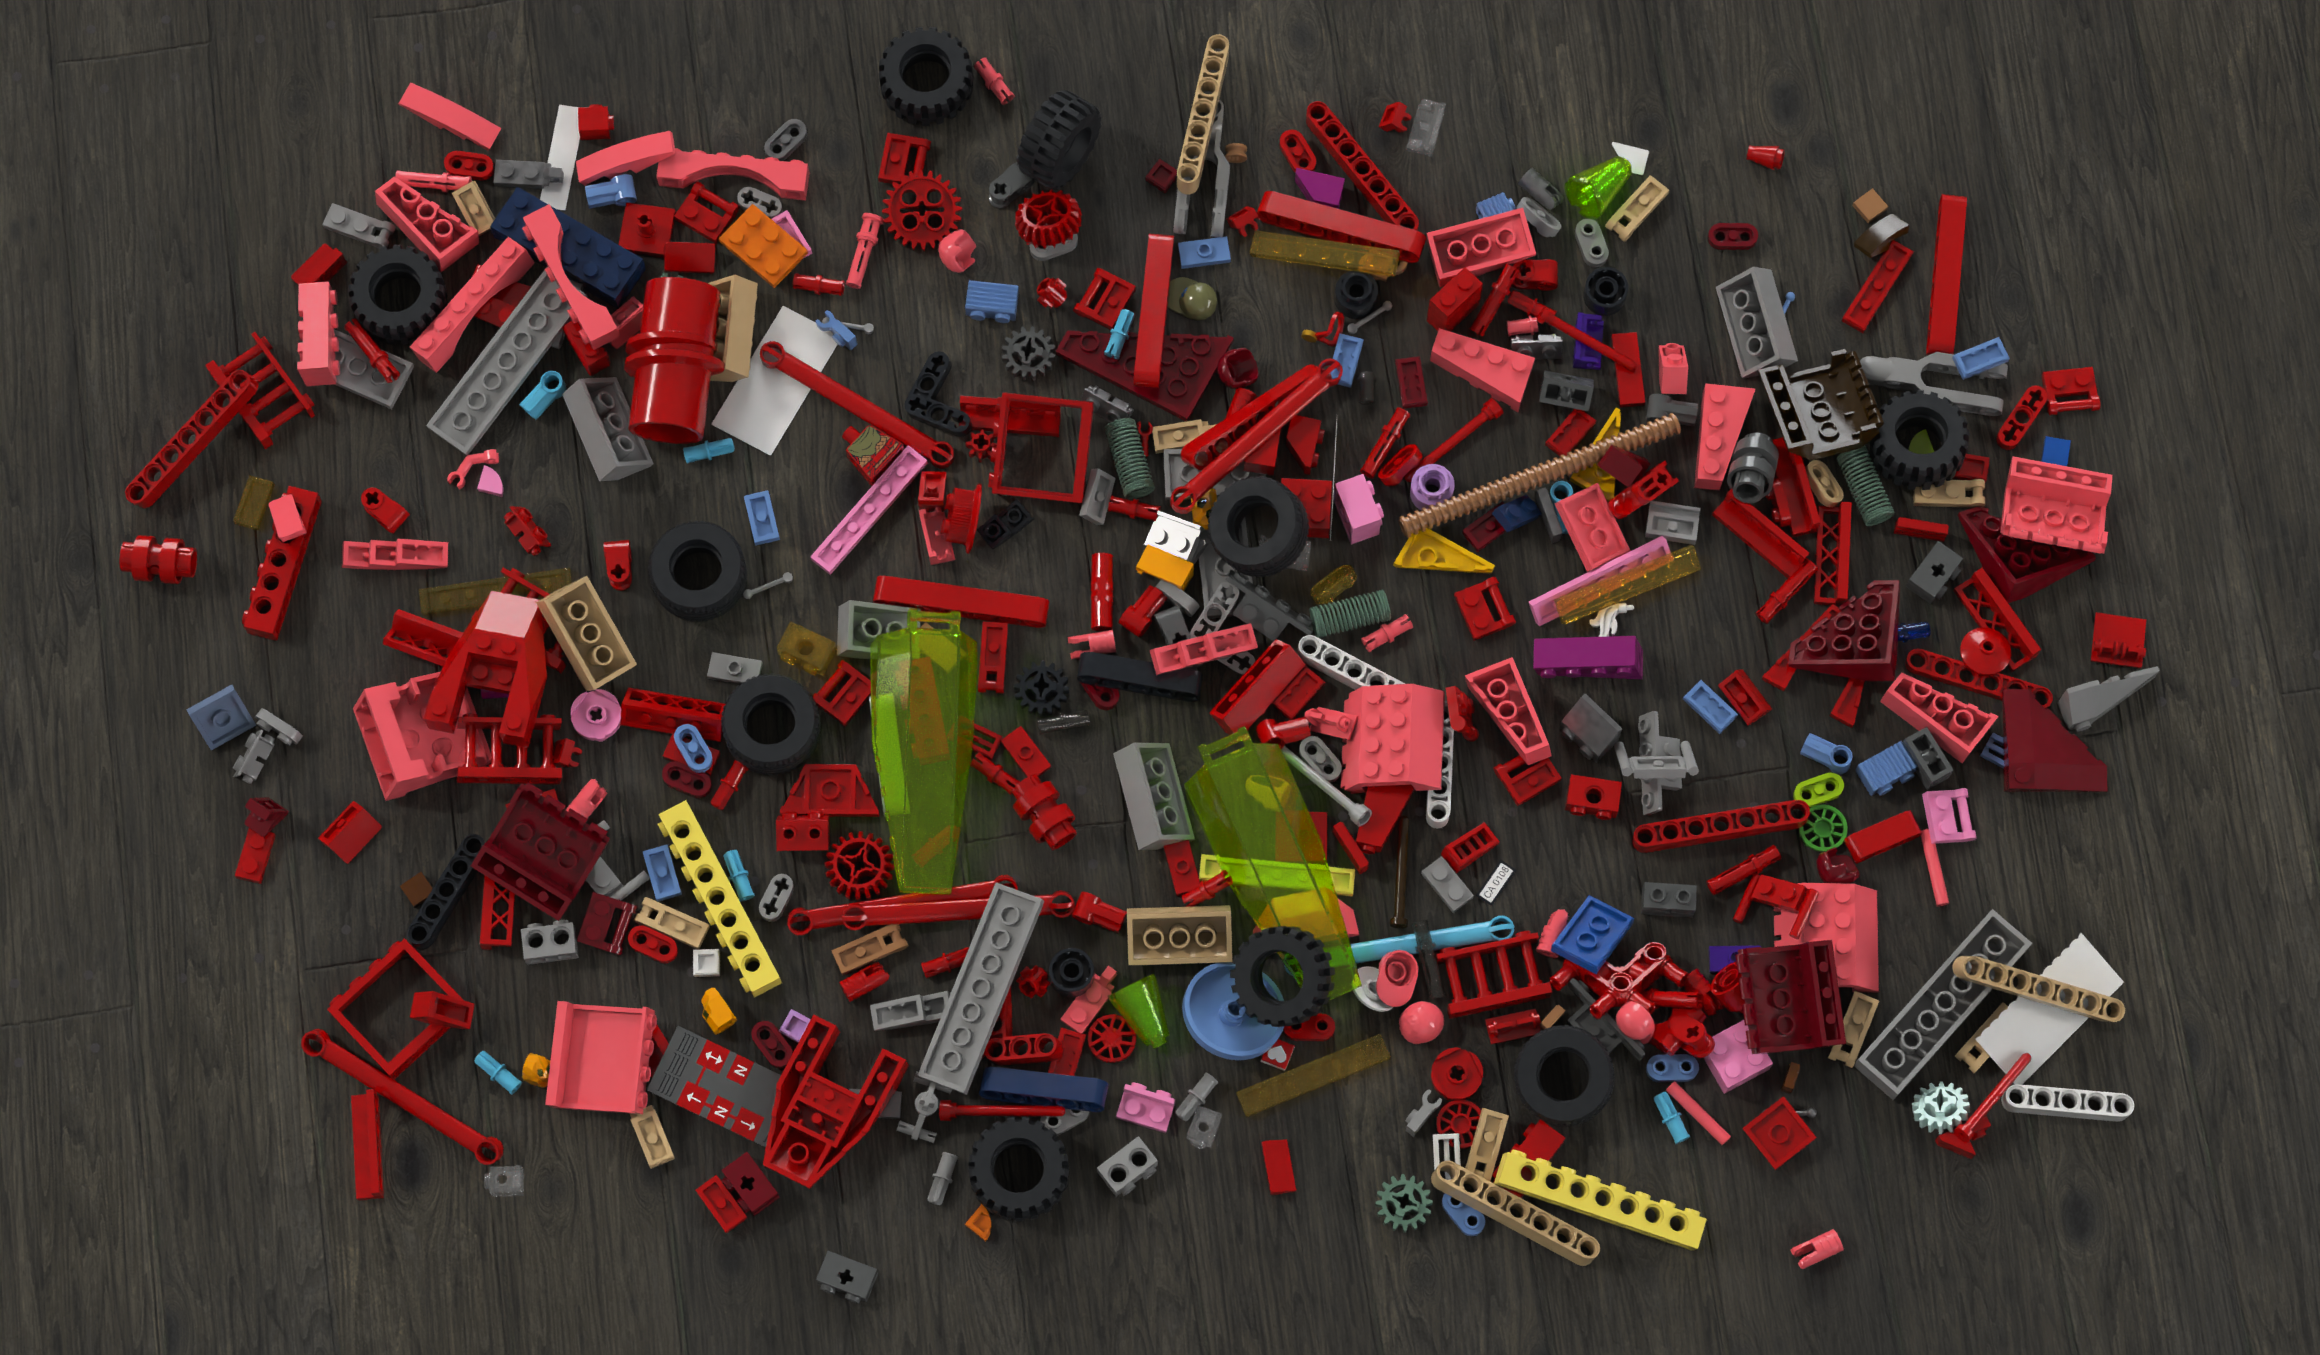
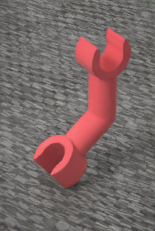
M496 449L484 451V453L467 455L457 471L451 472L448 475V483L451 484L455 478L459 477L460 481L457 487L459 490L462 489L466 482L464 477L473 464L499 463V453L496 452Z

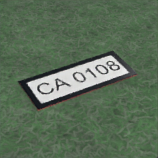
M1500 860L1476 896L1492 906L1516 872V869Z

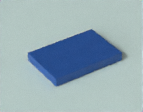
M1589 895L1554 941L1551 951L1597 974L1633 925L1634 918Z

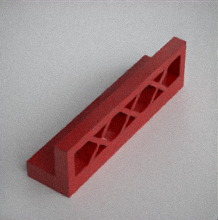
M960 396V411L965 412L970 417L973 425L972 430L981 431L984 429V431L993 432L995 422H999L1000 412H996L997 398ZM1011 401L1007 433L1059 437L1061 406ZM962 420L961 423H959V426H960V425L965 426V423H964L963 420Z
M1783 437L1772 440L1773 444L1779 451L1775 478L1779 477L1784 488L1791 514V525L1789 527L1792 537L1817 532L1821 522L1802 456L1788 452Z
M1732 488L1726 494L1725 500L1712 514L1713 517L1786 578H1789L1809 555L1807 550L1753 505L1741 502L1735 498Z
M1841 502L1839 507L1833 508L1826 506L1818 507L1821 523L1817 530L1815 565L1819 570L1815 573L1814 604L1841 606L1848 599L1852 502ZM1824 513L1838 514V523L1831 529L1823 521ZM1828 535L1837 542V547L1830 553L1822 545V541ZM1827 559L1836 566V571L1829 577L1821 569V564ZM1828 583L1835 590L1834 598L1820 597V588Z
M1983 568L1974 572L1970 579L1954 588L1953 591L1980 628H1989L1987 625H1990L1992 629H1995V627L2004 628L2008 633L2007 640L2010 647L2020 649L2025 657L2015 664L2010 658L2007 666L2011 672L2038 656L2041 648ZM1973 584L1979 592L1978 600L1968 599L1963 590ZM1980 606L1992 610L1994 613L1992 621L1981 618L1979 615Z
M398 609L394 613L391 630L383 638V645L443 666L447 658L441 655H449L463 632ZM396 636L405 640L399 641L393 638ZM424 646V647L429 648V649H424V650H423V649L418 648V647Z
M628 687L621 704L620 725L672 734L675 733L679 726L690 724L698 729L703 739L721 742L723 736L721 717L723 707L726 704ZM633 697V698H639V699H643V700L637 701V700H631V698ZM663 702V703H668V704H667V705H661V704H658V703ZM683 707H692V709H685ZM708 711H717V712H720V713H719V714H715V713H709Z
M487 876L484 878L480 932L481 949L492 950V946L511 947L515 894L510 891L508 899L505 895L509 890L505 889L501 892L496 886L497 883ZM503 898L509 907L508 911L499 917L495 912V903ZM508 916V921L506 924L503 920ZM499 923L507 930L506 940L493 939V929Z
M374 1089L366 1090V1094L351 1095L357 1200L384 1198L379 1095Z

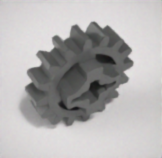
M1033 326L1030 332H1026L1024 327H1021V333L1019 334L1013 330V338L1006 337L1005 343L1007 346H1002V353L1005 354L1002 356V362L1007 363L1005 365L1006 370L1010 371L1013 369V377L1015 378L1021 374L1023 381H1026L1027 376H1031L1033 381H1035L1036 374L1038 373L1044 377V369L1051 370V362L1056 359L1055 354H1053L1055 352V345L1050 344L1052 342L1051 337L1047 336L1044 338V330L1035 333ZM1036 341L1039 342L1043 347H1038ZM1031 346L1032 353H1030V356H1028V360L1026 361L1025 355L1027 354ZM1014 360H1019L1022 365H1018Z

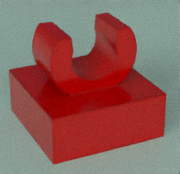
M1401 102L1387 105L1379 128L1386 132L1394 129L1400 133L1407 131V128L1401 124L1402 120L1408 121L1412 118L1410 114L1405 112L1407 106Z
M1246 206L1226 218L1230 227L1238 229V233L1241 236H1248L1245 232L1247 224H1250L1253 230L1258 229V224L1254 221L1258 215L1252 207Z
M567 738L556 741L553 750V765H556V768L565 766L573 768L578 766L579 763L571 759L572 753L576 755L582 754L580 748L574 747L575 741Z

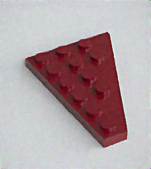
M1067 330L1055 353L1057 356L1187 422L1215 375L1218 361L1229 350L1234 337L1227 335V337L1193 336L1191 334L1164 335L1159 388L1133 386L1138 334L1135 332H1128L1129 339L1125 340L1119 359H1114V356L1110 358L1104 354L1112 334L1097 333V331L1083 333Z

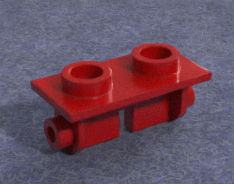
M509 507L512 512H508L504 516L505 524L516 537L522 532L524 533L518 541L528 554L536 556L541 552V546H551L546 539L548 537L546 532L541 527L536 526L532 521V514L526 508Z
M1536 1009L1485 1019L1491 1045L1534 1036L1541 1031L1540 1016L1537 1014Z

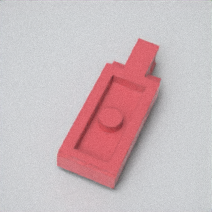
M1108 966L1101 976L1095 973L1092 986L1086 993L1076 997L1060 1019L1061 1022L1074 1031L1084 1034L1111 997L1112 991L1115 988L1111 985V982L1116 977L1117 971Z

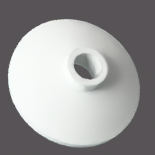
M1369 966L1359 968L1351 979L1353 992L1359 1001L1375 1011L1384 1012L1391 1010L1393 1007L1384 1004L1376 991L1379 969Z

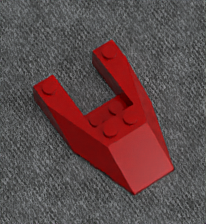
M496 591L490 592L443 665L431 692L424 716L429 729L454 734L466 687L468 686L509 694L499 735L505 744L529 748L547 680L543 614L536 603L539 601L538 599Z
M814 1014L777 1082L770 1131L768 1132L763 1166L809 1189L870 1131L897 1090L909 1067L906 1059L882 1049L859 1094L818 1075L840 1031L836 1025Z

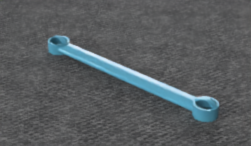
M1497 916L1487 922L1323 948L1325 953L1329 952L1332 960L1329 961L1331 968L1381 960L1385 954L1395 950H1404L1410 954H1417L1448 947H1460L1512 938L1514 933V924L1506 916ZM1499 921H1502V922L1507 923V924H1501V925L1492 926V925H1494L1496 922H1499ZM1511 929V933L1505 938H1498L1493 934V932L1498 930ZM1287 953L1284 961L1287 973L1294 977L1303 976V971H1293L1288 967L1299 962L1296 958L1288 960L1293 955Z

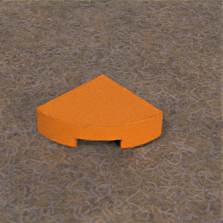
M981 1204L966 1222L965 1226L985 1242L990 1236L992 1223L987 1209Z

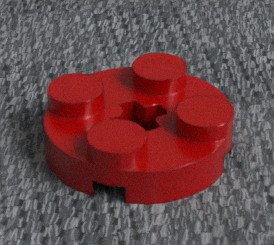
M1456 1047L1446 1049L1437 1056L1432 1065L1431 1081L1433 1087L1447 1100L1468 1099L1477 1092L1482 1083V1064L1479 1058L1470 1051L1468 1052ZM1453 1068H1456L1458 1071L1463 1070L1462 1080L1457 1081L1456 1078L1452 1079L1450 1077L1453 1073Z

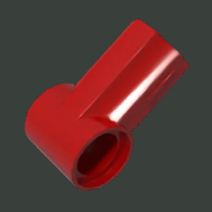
M1149 585L1137 602L1125 610L1118 623L1140 638L1151 625L1154 615L1167 601V597L1158 588Z
M1306 717L1277 723L1274 719H1266L1256 727L1258 737L1267 753L1278 752L1287 743L1304 740L1311 736Z
M1081 892L1071 916L1088 925L1094 923L1119 934L1127 912L1102 902V899L1091 893Z

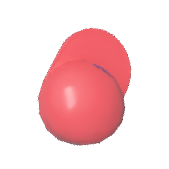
M1395 950L1388 952L1382 957L1379 963L1376 991L1384 1004L1391 1007H1399L1406 1004L1412 997L1418 977L1417 961L1412 954L1404 950Z
M1630 1001L1625 1003L1616 1014L1617 1026L1625 1036L1630 1039L1639 1040L1642 1044H1647L1651 1040L1655 1024L1650 1013L1643 1006Z

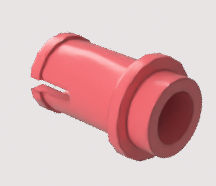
M1529 315L1526 319L1506 321L1508 337L1527 333L1534 335V332H1538L1537 318H1532Z

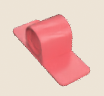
M292 494L269 502L277 534L282 542L307 533Z

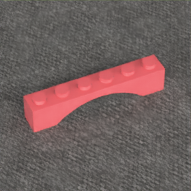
M675 148L676 154L658 162L656 177L659 186L685 188L707 177L738 175L763 183L781 198L806 200L810 172L808 164L800 160L786 162L773 157L755 159V157L750 155L734 157L722 152L714 155L706 154L700 150L683 152Z
M550 204L523 217L525 227L522 230L528 241L533 239L537 247L533 248L538 260L540 262L544 260L548 267L544 270L551 282L556 281L559 286L556 292L561 302L567 301L571 309L567 310L572 322L574 324L578 322L582 328L578 332L584 344L590 343L592 349L595 350L619 338L618 328L607 308L583 296L565 275L561 262V244L564 233Z
M510 237L499 246L410 346L419 361L436 373L453 355L463 331L478 310L500 290L518 282L534 265L535 262L524 247Z

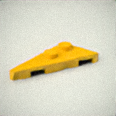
M1615 408L1593 442L1594 445L1596 441L1603 442L1604 438L1611 439L1612 435L1618 436L1621 422L1620 409ZM1593 464L1591 468L1587 466L1584 471L1579 469V472L1573 473L1570 478L1571 482L1583 489L1598 483L1607 502L1614 497L1616 478L1596 464Z
M1428 528L1424 532L1418 531L1416 535L1411 534V537L1408 538L1393 565L1396 568L1492 573L1495 568L1494 564Z

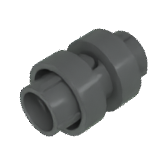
M1758 432L1747 434L1745 438L1739 440L1735 445L1727 483L1729 488L1733 489L1734 497L1741 502H1759L1772 490L1779 451L1773 444L1772 439L1766 434Z

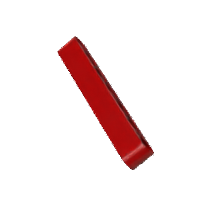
M1320 101L1312 102L1307 108V126L1385 222L1399 226L1410 224L1413 226V230L1418 231L1419 220L1329 107ZM1319 113L1323 115V118L1315 119L1312 115ZM1336 132L1338 136L1332 138L1327 133ZM1344 150H1350L1351 152H1353V154L1350 156H1345L1341 152ZM1360 168L1366 169L1368 173L1361 175L1356 171ZM1374 187H1380L1381 189H1383V191L1381 193H1375L1371 189ZM1393 205L1396 206L1398 210L1395 212H1391L1387 210L1386 207Z
M1274 191L1264 192L1257 210V218L1264 223L1369 252L1372 249L1394 256V259L1409 263L1419 261L1427 240L1426 236L1417 230Z
M1941 194L1926 355L1935 352L1953 354L1967 207V197Z
M1149 234L1133 386L1159 388L1174 247L1173 235Z
M1309 364L1186 444L1181 451L1182 461L1191 467L1203 470L1275 407L1277 401L1279 404L1318 370V366ZM1331 374L1326 379L1332 380Z
M244 370L234 371L131 481L125 491L127 500L140 508L152 506L256 394L259 386L256 378ZM247 379L246 386L240 389L241 381ZM230 397V403L223 407V401ZM213 416L211 424L206 426L207 418ZM195 434V441L192 444H189L188 441L190 436ZM178 453V459L171 463L172 456ZM161 471L160 479L154 482L155 474ZM144 490L143 497L137 500V494Z
M891 576L877 577L873 603L917 608L921 609V612L1035 628L1046 626L1050 603L1049 600L1042 597Z
M1791 800L1643 824L1635 829L1633 846L1641 853H1648L1797 829L1806 824L1810 808L1805 801ZM1794 809L1801 810L1804 817L1796 819L1791 815V811ZM1773 813L1778 817L1779 821L1770 823L1766 820L1765 816ZM1744 817L1750 818L1753 825L1744 827L1740 823V819ZM1719 821L1724 822L1728 829L1719 831L1715 828L1714 824ZM1691 826H1699L1702 829V833L1700 835H1693L1690 833L1689 828ZM1673 830L1677 837L1667 839L1663 832ZM1640 834H1647L1651 837L1652 841L1642 843L1638 840V836Z

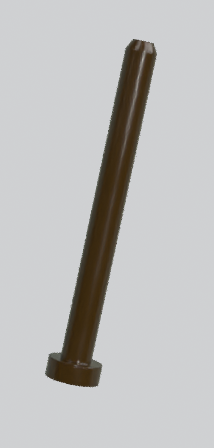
M1401 816L1398 823L1394 918L1390 919V927L1393 928L1408 927V919L1404 918L1409 819L1407 816Z

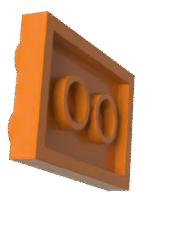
M754 204L719 238L721 244L773 288L808 254V250Z

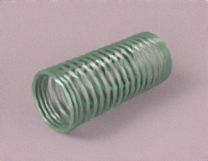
M1122 418L1107 424L1104 430L1109 447L1111 448L1113 460H1115L1114 464H1116L1115 468H1117L1124 497L1136 499L1152 493L1155 490V486L1151 479L1149 467H1147L1146 455H1144L1135 420L1132 418Z
M1864 445L1860 449L1840 453L1836 460L1843 471L1842 474L1845 475L1844 478L1847 479L1846 482L1848 487H1850L1849 490L1852 491L1851 494L1854 495L1853 498L1855 503H1857L1856 506L1861 511L1860 514L1865 523L1864 525L1873 526L1890 519L1895 512L1893 507L1890 506L1891 503L1888 502V495L1885 494L1886 491L1881 486V479L1878 478L1879 475L1874 470V463L1869 458V451ZM1857 464H1860V465H1858V466H1856V467H1854V468H1852V469H1849V468L1852 467V466H1855V465H1857ZM1869 468H1872V469L1869 470V471H1866V472H1864V473H1861V472H1863V471H1865V470H1867V469H1869ZM1871 472H1874V473L1871 474V475H1868V476H1866V477H1863V476H1865V475H1867V474H1869V473H1871ZM1875 480H1878V481H1876L1875 483L1869 484V485H1867V486H1865V487H1863V488L1858 489L1859 487H1861V486H1863V485H1866V484L1871 483V482H1873V481H1875ZM1879 484V485L1876 486V487H1873V488H1871V489H1869V490H1867V491H1865V492L1860 493L1861 491H1863V490H1865V489H1868V488H1870V487H1872V486H1874V485ZM1880 492H1883V493H1881L1880 495H1877V496L1872 497V498H1870V499H1868V500H1865L1866 498H1869V497L1874 496V495H1876V494H1878V493H1880ZM1876 500V501H1874V502H1872V503H1870V504L1865 505L1866 503H1868V502H1870V501ZM1886 500L1884 503L1878 504V505H1876V506H1874V507H1872V508L1867 509L1868 507H1870V506H1872V505H1875V504H1877V503H1879V502H1881V501Z
M1382 589L1376 591V593L1372 591L1371 594L1354 596V599L1350 597V599L1346 598L1345 601L1341 599V602L1337 600L1336 603L1334 601L1332 604L1328 602L1327 605H1319V608L1315 606L1309 609L1312 623L1315 625L1314 633L1318 638L1327 636L1326 629L1328 635H1331V630L1335 635V628L1337 633H1340V629L1344 632V626L1346 631H1348V624L1350 629L1353 630V625L1357 629V623L1361 628L1362 624L1366 627V621L1370 626L1371 622L1373 625L1375 624V620L1379 624V618L1382 623L1391 620L1387 596ZM1325 607H1326V610H1327V612H1328L1329 622H1328V618H1327V615H1326ZM1321 609L1324 615L1325 624L1321 615Z

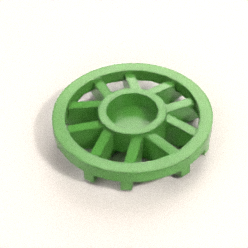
M1821 804L1811 807L1810 815L1816 820L1815 823L1807 820L1806 824L1811 828L1806 831L1803 830V827L1799 828L1800 838H1802L1805 846L1821 853L1834 847L1838 848L1847 836L1848 827L1845 817L1838 809L1830 805ZM1823 809L1821 818L1814 812L1815 810ZM1827 810L1833 812L1831 819L1825 818ZM1836 815H1837V816L1839 817V819L1842 821V823H1832V822H1833V820H1834V818H1835ZM1834 828H1843V833L1834 832ZM1813 832L1815 837L1808 840L1805 835ZM1832 837H1838L1841 839L1836 844H1834ZM1819 839L1820 847L1812 843ZM1823 839L1829 840L1830 847H1824Z

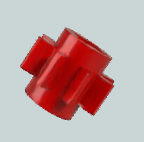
M1053 277L1051 279H1044L1037 287V294L1040 296L1037 301L1045 308L1047 306L1050 308L1061 306L1067 298V291L1064 289L1067 285L1059 278L1056 280Z
M984 429L976 435L972 432V442H966V448L972 449L969 452V457L976 456L979 458L980 463L987 457L991 459L992 447H997V444L991 443L994 440L993 434L988 436L984 433ZM980 443H985L983 449L978 448Z
M1037 965L1032 969L1026 966L1020 972L1021 976L1016 980L1019 983L1020 991L1031 999L1035 994L1041 998L1047 992L1046 988L1051 984L1048 981L1047 972Z

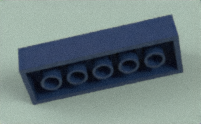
M517 187L490 226L493 236L501 242L510 237L524 247L534 261L548 267L544 260L541 262L538 260L533 248L537 247L533 239L528 241L522 230L525 227L523 217L548 204ZM551 206L564 233L561 244V262L565 275L569 280L583 284L584 290L619 309L646 270L643 259Z

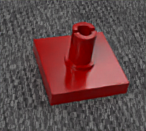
M626 202L618 245L634 254L664 258V246L666 242H671L676 210Z

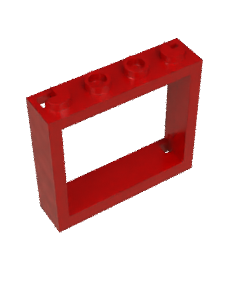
M1003 392L1002 397L997 398L996 412H1000L999 422H995L993 437H997V447H992L991 462L995 463L994 473H989L988 487L992 488V493L1083 503L1094 402ZM1011 401L1082 409L1073 493L1002 486Z
M405 938L401 942H395L388 949L389 953L383 959L375 960L363 977L355 978L350 983L348 991L343 995L339 994L333 998L329 1004L330 1007L327 1009L393 1080L451 1027L430 1024L388 1063L341 1012L406 953L448 996L463 1000Z

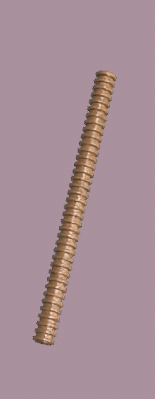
M1670 413L1668 417L1662 416L1661 420L1656 418L1653 423L1649 421L1647 425L1641 424L1639 428L1633 427L1632 431L1628 429L1625 430L1624 434L1620 432L1618 436L1612 435L1611 439L1604 438L1603 442L1596 441L1595 445L1591 443L1588 448L1583 446L1582 450L1575 449L1574 453L1567 452V456L1562 454L1559 459L1554 457L1552 461H1545V464L1539 463L1538 467L1533 465L1530 470L1526 468L1522 473L1518 471L1516 475L1510 474L1509 478L1502 477L1501 481L1497 479L1493 484L1489 482L1487 486L1481 485L1480 489L1473 488L1472 492L1465 491V495L1460 493L1457 498L1452 496L1449 501L1444 499V503L1437 502L1436 506L1431 504L1428 509L1423 507L1420 512L1416 510L1414 514L1408 513L1407 517L1400 516L1399 524L1401 530L1406 537H1411L1412 533L1416 535L1420 530L1424 532L1426 528L1432 529L1433 525L1440 526L1441 522L1445 524L1448 522V519L1453 521L1456 516L1461 518L1462 514L1469 515V511L1476 512L1477 508L1482 510L1485 505L1489 507L1491 503L1497 504L1499 500L1505 501L1506 497L1513 498L1514 494L1518 496L1522 491L1526 493L1528 489L1534 490L1535 486L1542 487L1543 483L1547 485L1550 483V480L1555 482L1558 477L1563 479L1564 475L1571 476L1572 472L1578 473L1579 469L1584 471L1587 466L1591 468L1593 464L1597 465L1611 444L1630 452V450L1636 451L1637 447L1644 448L1645 444L1649 446L1652 441L1657 443L1659 439L1665 440L1666 436L1673 437V433L1676 435L1680 434L1679 420L1676 415Z

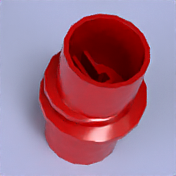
M661 277L647 281L640 334L628 339L625 350L629 356L626 357L624 370L630 377L634 378L628 430L632 434L647 440L670 444L696 443L703 439L710 378L712 375L722 373L725 367L723 361L713 357V353L716 350L715 336L721 294L716 287L702 281L681 277Z

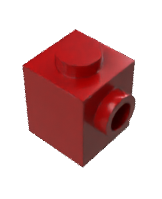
M593 104L589 107L578 108L580 140L610 139V130H614V115H609L608 106L603 107L599 104Z

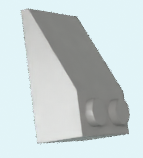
M848 600L839 606L837 656L859 659H919L918 642L921 609ZM913 635H914V644H912V643L909 641V639H910Z

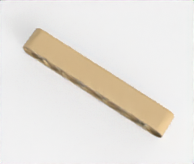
M1216 34L1209 38L1203 58L1177 169V188L1183 194L1195 193L1200 184L1229 59V41L1221 34ZM1218 48L1222 49V51L1216 52L1214 49ZM1209 70H1216L1218 72L1211 73ZM1205 91H1211V92H1213V93H1212V94H1205V93H1203V92H1205ZM1205 112V113H1207L1208 115H1206V116H1201V115H1199V113ZM1195 134H1201V135H1203V136H1202V137H1194L1193 135H1195ZM1191 155H1195L1198 158L1190 159L1188 157ZM1191 177L1193 180L1186 181L1183 178Z
M1960 956L1953 963V972L1960 979L2098 1021L2117 1022L2125 1014L2124 1004L2116 998L1981 957ZM1967 962H1970L1972 966L1969 974L1966 971ZM1991 969H1993L1995 972V978L1993 981L1989 977V972ZM2015 976L2018 978V985L2016 988L2013 985V979ZM2038 983H2040L2042 987V991L2039 995L2036 991ZM2062 990L2065 993L2063 1002L2060 1000V992ZM2085 997L2088 999V1006L2086 1009L2083 1006V1000ZM2108 1005L2111 1006V1014L2109 1016L2106 1012Z
M1443 1161L1432 1173V1184L1438 1190L1577 1265L1586 1266L1590 1264L1600 1252V1244L1594 1237L1455 1162ZM1440 1171L1447 1172L1451 1180L1442 1178ZM1463 1184H1470L1474 1192H1467ZM1487 1196L1494 1197L1497 1205L1490 1204ZM1510 1209L1519 1211L1521 1218L1514 1217ZM1534 1221L1540 1222L1544 1230L1535 1228ZM1557 1234L1564 1235L1567 1243L1560 1242ZM1580 1246L1588 1248L1590 1256L1584 1255Z

